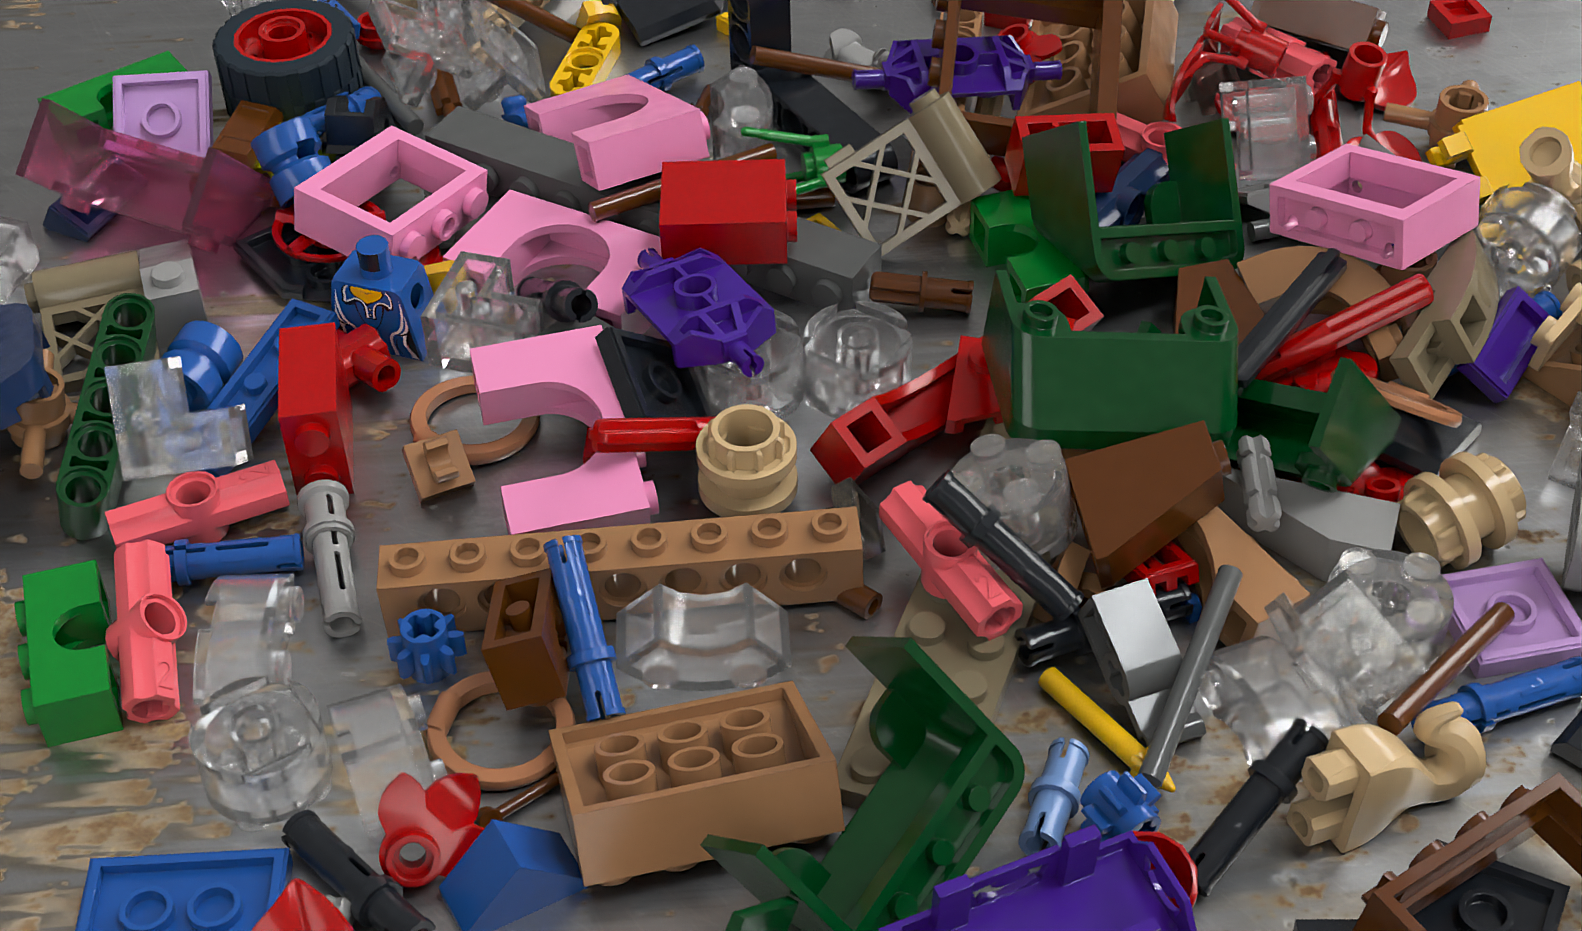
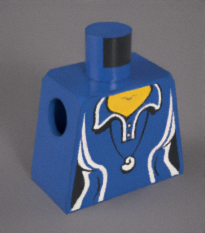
M370 235L357 242L356 250L351 252L333 276L331 282V311L336 312L341 325L338 329L348 334L366 323L376 329L378 335L387 344L391 355L420 361L425 359L444 331L445 326L424 265L418 260L390 255L387 239L379 235Z

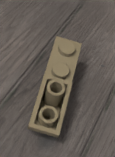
M1473 229L1450 243L1427 277L1434 293V300L1423 308L1389 359L1404 386L1428 394L1432 400L1456 364L1475 362L1486 343L1498 309V278Z

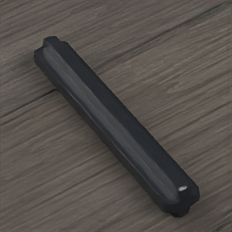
M1329 248L1327 252H1319L1239 344L1238 389L1240 387L1246 388L1251 384L1347 269V261L1340 257L1339 250Z

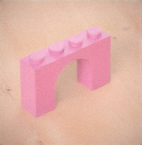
M624 75L524 105L529 129L574 143L582 181L598 191L662 172V162L697 161L710 157L706 140L710 139L711 132L705 114L699 108L630 75Z
M509 190L443 256V262L454 259L459 270L460 281L457 284L455 299L489 311H493L523 278L539 269L563 264L589 267L600 272L586 288L596 295L598 301V310L595 316L614 328L643 335L652 324L638 309L634 313L627 314L624 307L622 287L631 271L642 269L637 262L640 252L645 249L648 253V248H653L661 256L660 236L606 219L594 222L590 214Z
M602 325L470 348L474 385L483 425L537 415L559 414L575 418L591 428L597 419L625 418L595 336L603 330ZM595 452L585 464L565 474L500 486L508 535L649 524L650 515L659 514V504L653 480L643 482L640 468L647 467L645 452Z

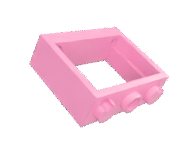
M390 126L294 187V229L346 256H349L352 251L356 250V244L360 239L370 235H379L387 239L390 255L419 260L426 253L443 241H447L454 233L485 212L489 199L486 192L488 170L401 129ZM400 178L433 193L392 222L385 221L358 208L359 205Z
M1347 143L1269 184L1270 233L1319 247L1335 248L1343 254L1399 270L1406 269L1478 226L1480 176ZM1358 181L1361 183L1362 189L1359 187Z

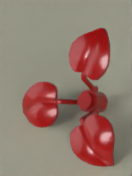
M1238 0L1225 1L1252 26V29L1249 30L1242 27L1236 39L1219 33L1220 17L1224 6L1223 3L1219 2L1209 15L1203 28V34L1197 39L1192 50L1183 60L1174 76L1165 102L1162 118L1168 122H1177L1175 105L1190 84L1194 73L1205 63L1215 62L1234 65L1242 70L1248 67L1272 78L1286 53L1289 42L1265 32L1268 24L1258 20ZM1218 42L1231 47L1230 54L1234 56L1218 54Z
M1356 42L1352 44L1342 69H1332L1329 79L1304 107L1293 113L1294 107L1287 97L1269 88L1248 87L1226 94L1216 93L1214 97V103L1221 118H1229L1230 128L1234 132L1252 142L1271 145L1291 140L1294 135L1292 123L1302 122L1328 92L1338 84L1341 94L1347 99L1360 102L1365 101L1362 126L1363 135L1368 134L1396 156L1422 162L1418 150L1406 137L1395 131H1382L1375 134L1372 128L1374 108L1385 111L1387 102L1410 107L1415 101L1417 88L1411 73L1407 50L1386 53L1380 46L1370 42ZM1363 137L1351 138L1347 141V144L1359 146Z

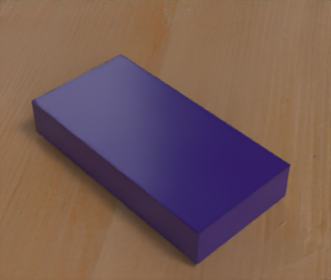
M1520 286L1507 290L1498 303L1494 324L1475 362L1459 364L1457 369L1492 402L1498 403L1507 400L1537 349L1535 345L1530 343L1532 337L1550 315Z

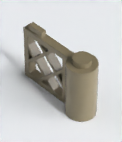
M933 88L925 92L909 104L913 112L904 120L854 151L851 144H847L823 160L829 169L820 175L859 237L876 242L868 230L872 207L899 213L895 234L880 243L882 244V256L961 204L981 195L1002 179L949 91L939 95L937 90ZM902 134L913 150L909 172L881 166L886 145ZM877 151L874 165L861 162ZM919 161L928 176L916 174ZM853 166L873 170L866 200L847 196L836 177ZM880 172L907 177L901 207L874 202ZM915 179L933 183L944 202L927 213L908 209ZM852 203L865 205L862 219ZM907 215L920 217L904 227Z
M137 250L33 271V282L24 284L28 306L33 314L40 313L43 333L50 345L46 350L54 354L53 370L63 377L65 394L80 391L83 388L87 369L65 375L63 369L76 355L88 360L91 359L93 347L86 344L98 333L104 308L108 301L123 293H136L145 296ZM74 321L86 324L73 338L56 332L55 325ZM156 339V348H157V349H156V353H155V357H154V361H153L152 368L155 366V364H156V363L158 362V360L161 358V357H160L159 348H158L157 339Z

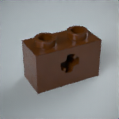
M550 568L494 583L481 652L507 711L528 705L539 707L549 704L557 698L567 696L570 671L566 658L571 655V650Z

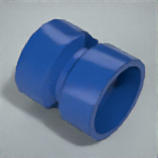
M308 117L296 118L276 125L255 137L250 143L262 170L273 173L269 184L281 209L289 208L294 204V187L332 164L328 156L319 155L318 151L322 146V142L311 119Z
M196 320L186 323L145 378V390L149 399L169 417L183 422H197L242 364L243 353L241 347L234 337L220 326L207 321Z

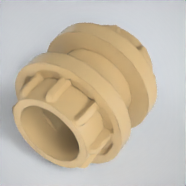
M742 404L723 410L700 431L696 440V459L699 466L698 489L701 500L712 512L721 517L780 513L792 503L798 490V473L795 465L797 460V439L794 431L786 422L776 417L773 412L763 406Z
M1464 451L1457 452L1441 463L1439 476L1431 472H1422L1409 479L1404 486L1403 500L1397 502L1400 504L1397 527L1404 542L1420 561L1436 569L1450 563L1456 570H1462L1479 560L1482 545L1490 549H1499L1510 543L1517 536L1518 522L1526 517V499L1519 481L1506 464L1498 458L1483 452L1476 456Z

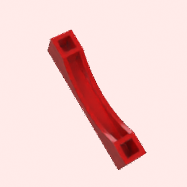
M1072 274L1029 300L1050 302L1067 318L1076 319L1074 331H1091L1104 317ZM957 354L918 378L884 394L869 398L828 425L810 451L842 494H845L945 430Z

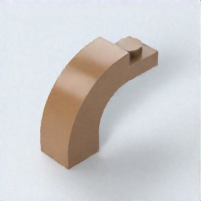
M1316 246L1283 247L1252 256L1236 264L1240 278L1264 314H1266L1319 252H1327L1329 248ZM1340 252V257L1347 261V269L1310 314L1331 316L1391 286L1371 266L1354 256ZM1401 318L1360 338L1367 354L1374 357L1377 362L1378 377L1381 381L1389 382L1399 378L1389 359L1403 339L1399 326L1402 325Z

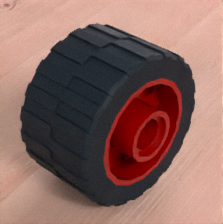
M267 1L257 6L246 8L239 14L229 18L225 25L218 29L215 34L216 38H214L212 43L224 101L230 117L240 101L244 100L276 107L284 116L283 122H286L323 105L325 106L327 99L343 92H349L350 95L365 87L353 23L342 10L322 1Z

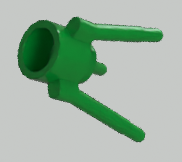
M743 127L741 129V135L744 137L810 147V152L801 153L802 171L786 174V180L796 179V183H798L796 184V196L817 189L828 188L820 175L829 169L823 160L843 148L841 143L829 144L828 134L809 136L762 128ZM846 171L836 177L839 183L846 181Z

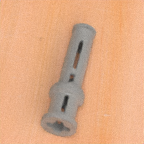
M329 479L317 480L304 486L297 495L298 510L306 520V525L302 530V541L306 550L314 555L317 586L323 615V630L331 637H348L359 631L360 624H362L349 549L355 541L354 526L346 517V510L349 507V493L346 487L337 481ZM326 496L331 497L332 503L327 504Z

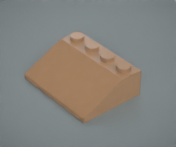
M1123 0L1117 112L1147 125L1164 120L1162 118L1163 110L1173 82L1179 14L1172 0ZM1033 20L1031 31H1034L1037 35L1054 34L1060 38L1063 46L1062 51L1043 61L1060 60V63H1062V78L1058 81H1036L1028 86L1021 108L1017 110V116L1089 114L1094 29Z
M793 680L548 730L574 851L584 887L596 884L604 886L620 885L629 881L633 876L660 870L670 872L684 871L694 867L698 862L714 859L700 846L708 834L771 847L790 842L798 844L814 843L824 838L827 834L845 831L836 758Z

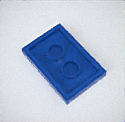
M290 848L90 858L75 931H251L291 881L293 858Z

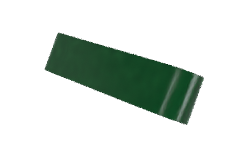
M123 293L109 300L104 308L56 481L60 525L66 534L79 540H92L102 536L109 530L104 512L116 509L146 392L145 378L152 369L157 349L155 307L148 298L140 294Z

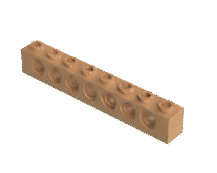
M856 506L380 545L376 586L388 638L400 636L398 619H404L413 611L427 608L436 610L443 616L453 614L456 630L468 632L485 630L494 583L496 581L550 568L547 554L543 548L546 542L557 539L558 545H563L566 561L568 560L562 540L563 536H582V546L601 620L837 601V596L843 591L852 588H864L863 547Z

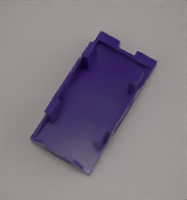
M1093 824L1063 836L1061 847L1059 845L1049 847L972 878L964 874L933 886L930 909L881 927L878 931H1197L1190 898L1153 842L1138 841L1132 830L1101 842L1102 834L1097 826ZM1151 863L1156 869H1151ZM1041 866L1038 873L1034 871L1030 873L1029 869ZM989 885L992 888H998L1009 885L1005 888L995 891L979 892L976 897L973 894L974 892ZM1168 897L1171 899L1175 898L1180 909L1174 906Z

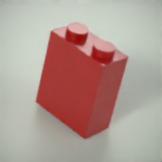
M785 159L662 162L659 217L662 258L672 257L676 259L695 249L703 248L720 256L728 265L788 264L787 242H798L797 211H791L797 210L796 179L786 180Z
M335 322L279 329L278 421L296 495L307 484L317 480L328 479L341 483L346 487L349 494H354L352 401Z

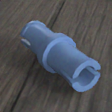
M1064 737L1053 740L1048 749V757L1042 775L1031 784L1028 793V801L1031 808L1018 840L1020 849L1028 856L1041 851L1044 840L1048 841L1046 849L1055 845L1061 847L1068 820L1078 813L1081 804V793L1078 788L1084 769L1088 765L1090 753L1088 748L1076 739L1070 738L1064 758L1061 757L1065 745Z

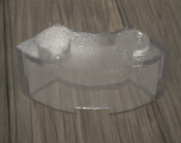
M742 64L710 84L713 161L767 143H772L774 146V141L760 140L741 135L743 127L774 130L772 94L765 81L754 69Z
M294 573L219 576L211 585L205 599L206 606H215L211 629H198L194 660L193 705L269 703L283 698V687L290 686L292 677V661L290 652L287 650L290 639L295 634V622H301L304 615V595L301 586H294Z
M659 583L616 613V668L629 676L643 681L645 685L653 689L671 688L687 691H714L737 687L755 688L762 685L766 679L792 667L788 611L748 583L727 592L708 595L681 593Z
M1264 635L1214 651L1199 688L1200 695L1206 706L1212 710L1213 717L1225 722L1240 739L1243 745L1244 756L1249 766L1255 759L1264 760L1292 726L1295 718L1299 717L1308 722L1305 728L1306 731L1313 724L1328 739H1330L1332 731L1344 728L1325 689L1322 688L1312 692L1304 678L1295 668L1302 665V659L1281 641Z
M400 683L326 705L341 760L352 789L364 833L368 839L386 834L378 817V805L381 794L401 772L411 775L422 785L424 790L434 781L447 775L442 758L433 761L429 760L420 733L429 728L419 694L406 696Z

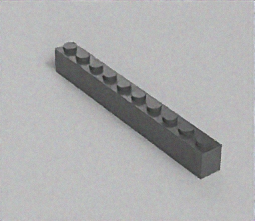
M457 106L425 135L426 142L487 169L486 192L489 195L501 199L509 190H513L589 214V202L661 179L662 172L598 191L582 181L574 143L461 106ZM660 201L606 218V220L660 236ZM797 217L798 242H787L788 264L729 265L748 284L853 319L870 299L869 290L873 272H881L882 244Z

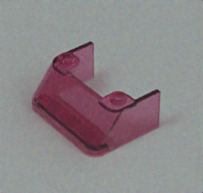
M45 98L41 99L15 173L19 177L62 195L59 203L62 206L85 214H89L93 206L190 236L187 242L188 245L217 254L219 246L230 248L272 204L275 196L269 184V178L217 149L209 147L205 158L103 128Z

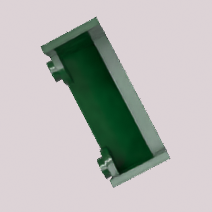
M1220 118L1164 133L1170 181L1154 184L1148 189L1144 199L1146 224L1099 227L1086 121H1077L1022 137L1031 216L1035 228L1090 279L1098 283L1178 277L1179 268L1228 259L1234 269H1237L1236 263L1244 258L1245 244L1229 118Z
M995 270L981 345L1007 434L1017 443L1031 448L1099 450L1204 420L1212 442L1222 440L1225 448H1228L1232 442L1237 425L1238 326L1217 278L1205 276L1197 308L1183 313L1178 327L1179 334L1071 331L1066 316L1050 302L1032 300L1027 303H1018L1007 270Z
M1142 320L1137 333H1162L1152 322ZM1340 357L1327 393L1254 379L1246 388L1240 387L1238 389L1237 425L1232 442L1226 448L1229 461L1238 464L1236 452L1239 449V439L1245 435L1252 438L1262 435L1270 444L1271 456L1269 458L1273 461L1274 472L1302 478V482L1312 488L1334 493L1338 486H1351L1394 442L1401 417L1352 359Z
M852 636L845 645L886 688L870 714L869 732L876 748L891 763L821 863L810 853L802 849L783 847L771 852L763 844L710 834L700 844L761 903L787 895L799 901L791 924L803 931H878L881 927L930 909L933 886L966 873L1022 788L1025 767L1019 750L911 637Z

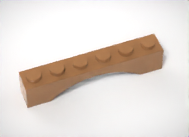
M1022 445L1046 469L1066 475L1064 459L1095 451L1092 449L1031 448ZM1218 506L1172 540L1198 563L1199 582L1195 583V587L1202 605L1201 612L1221 565L1235 566L1243 573L1242 580L1219 637L1242 662L1295 633L1311 594L1292 574L1288 573L1263 550L1253 537L1246 534Z

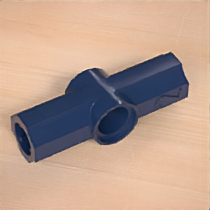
M1146 148L1141 154L1136 153L1119 168L1112 192L1095 193L1099 227L1139 224L1145 212L1144 199L1148 189L1154 184L1170 181L1168 165L1163 159L1162 153L1150 148Z

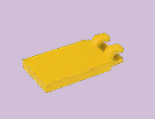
M1579 80L1462 119L1452 127L1453 135L1442 138L1437 142L1438 146L1430 148L1425 152L1429 163L1445 167L1467 159L1474 175L1480 176L1479 206L1488 202L1493 215L1531 203L1526 195L1527 183L1531 177L1520 162V145L1536 128H1556L1568 136L1573 147L1574 160L1582 165V84Z

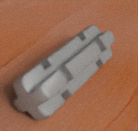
M1245 435L1238 441L1239 449L1236 452L1238 466L1241 469L1239 475L1244 505L1248 509L1246 511L1247 524L1255 532L1267 530L1271 533L1279 528V519L1282 516L1280 500L1276 497L1278 495L1273 461L1269 458L1271 456L1270 444L1262 435L1254 438Z

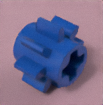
M427 608L413 611L404 619L400 618L397 620L400 636L387 638V645L391 661L397 662L400 678L406 679L411 676L417 682L429 685L444 680L450 674L455 675L457 673L455 657L466 655L467 648L464 632L456 630L453 614L443 616L440 612Z
M1115 770L1105 772L1094 779L1081 796L1080 803L1084 807L1081 812L1087 819L1079 827L1083 829L1095 824L1102 834L1101 842L1130 830L1157 832L1161 825V818L1158 816L1160 811L1154 804L1162 795L1142 773L1133 778L1128 771L1123 772L1122 775Z

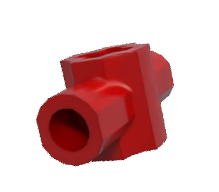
M364 323L348 334L337 329L349 389L362 381L379 392H386L397 384L401 375V367L396 360L390 357L387 344L381 339L375 328Z

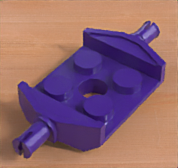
M1012 35L957 38L952 97L979 96L982 98H992L997 95H1008L1012 110H1020L1028 84L1033 83V80H1061L1062 63H1060V60L1033 62L1030 55L1024 54ZM932 39L894 40L887 61L882 62L881 70L852 71L853 90L882 88L883 91H888L889 96L911 114L913 110L909 104L925 92L933 88L936 89V87L927 86L931 57H939L940 49L931 48Z
M648 248V253L645 249L640 252L637 262L642 269L631 271L622 287L625 311L627 314H631L638 309L672 346L674 365L677 368L733 362L745 376L753 377L752 371L755 375H758L763 370L764 360L754 350L776 333L774 309L715 253L698 248L676 259L672 257L663 259L653 248Z

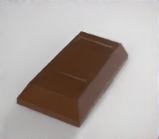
M241 100L204 158V163L249 174L252 173L258 163V159L250 143L264 131L281 124L284 120L283 114L276 107Z

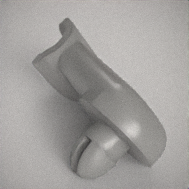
M840 28L830 34L829 43L831 48L825 52L824 58L881 68L882 62L887 61L889 52L885 48H879L876 52H873L862 46L861 37L857 33L847 28Z

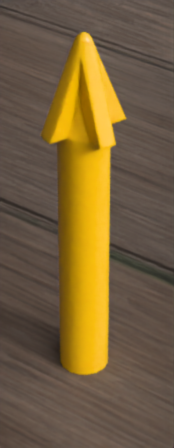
M1050 667L1045 670L1039 678V686L1131 768L1129 773L1133 778L1138 775L1148 747L1146 749L1057 668ZM1167 771L1164 782L1159 789L1172 793L1175 792L1176 787Z

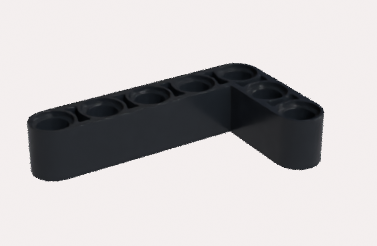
M728 0L730 66L734 87L739 96L774 128L782 132L809 136L828 134L829 144L841 143L842 147L851 144L854 151L881 135L811 75L750 64V51L754 45L791 52L790 0ZM888 143L885 147L881 166L898 170L896 153L892 145ZM795 145L803 153L810 152V147ZM877 151L861 162L874 165ZM853 166L846 171V181L839 184L850 194L864 190L870 185L873 170ZM880 172L878 183L893 178L895 175Z

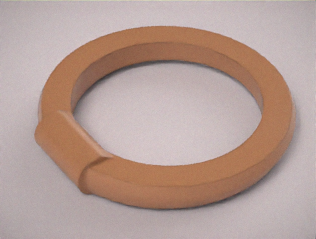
M1335 370L1331 373V381L1334 376ZM1366 376L1390 406L1453 428H1457L1462 423V414L1430 399L1431 396L1391 380L1387 383Z
M473 376L458 377L441 382L428 389L418 398L412 408L409 419L413 443L439 435L432 431L427 424L430 415L438 406L454 397L476 393ZM540 415L522 418L520 424L511 433L498 440L482 444H463L469 464L482 465L493 463L520 451L535 435L539 426Z
M490 671L471 675L457 682L447 691L440 692L422 732L427 738V746L433 761L446 775L473 773L479 778L481 790L506 791L525 787L544 778L556 769L551 743L540 755L524 764L510 768L495 769L474 765L464 760L451 748L446 738L462 707L481 696L498 692ZM566 697L557 698L545 705L554 716L556 729L576 725L574 712Z

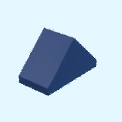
M492 819L440 884L439 892L459 931H495L580 892L589 886L584 887L578 863L559 832Z

